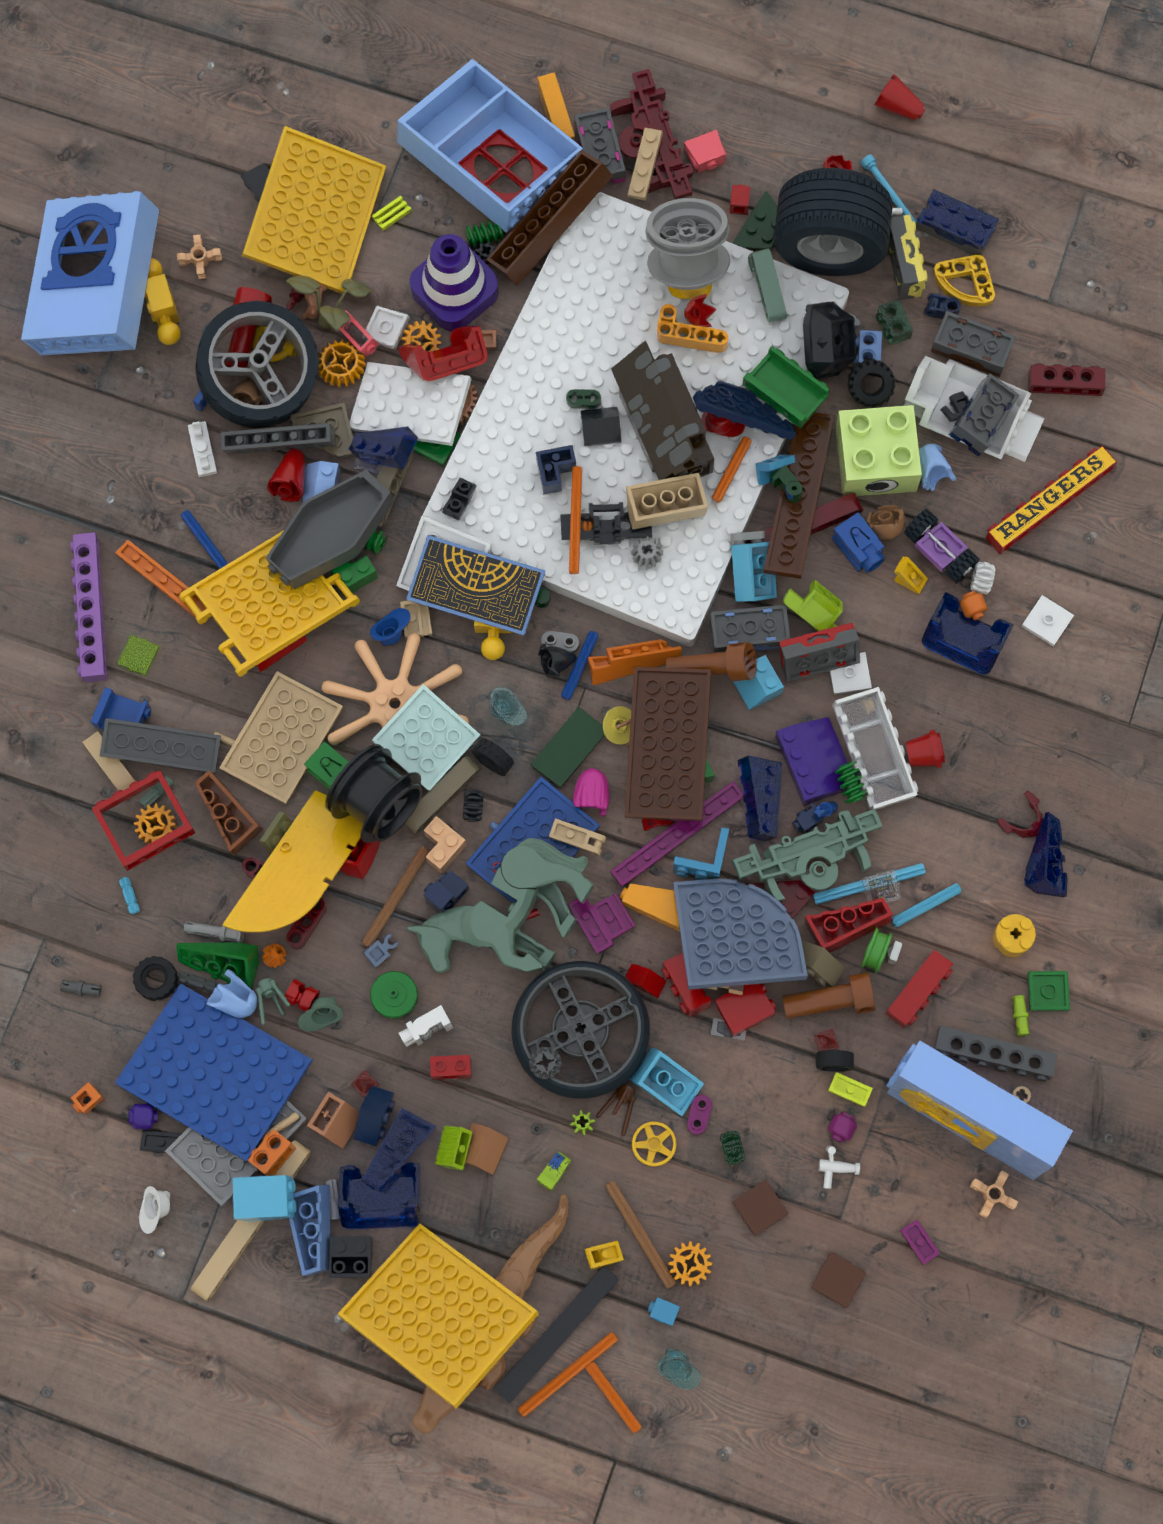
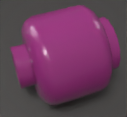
M845 1112L835 1114L828 1126V1131L832 1134L831 1139L839 1143L850 1141L857 1129L855 1118Z

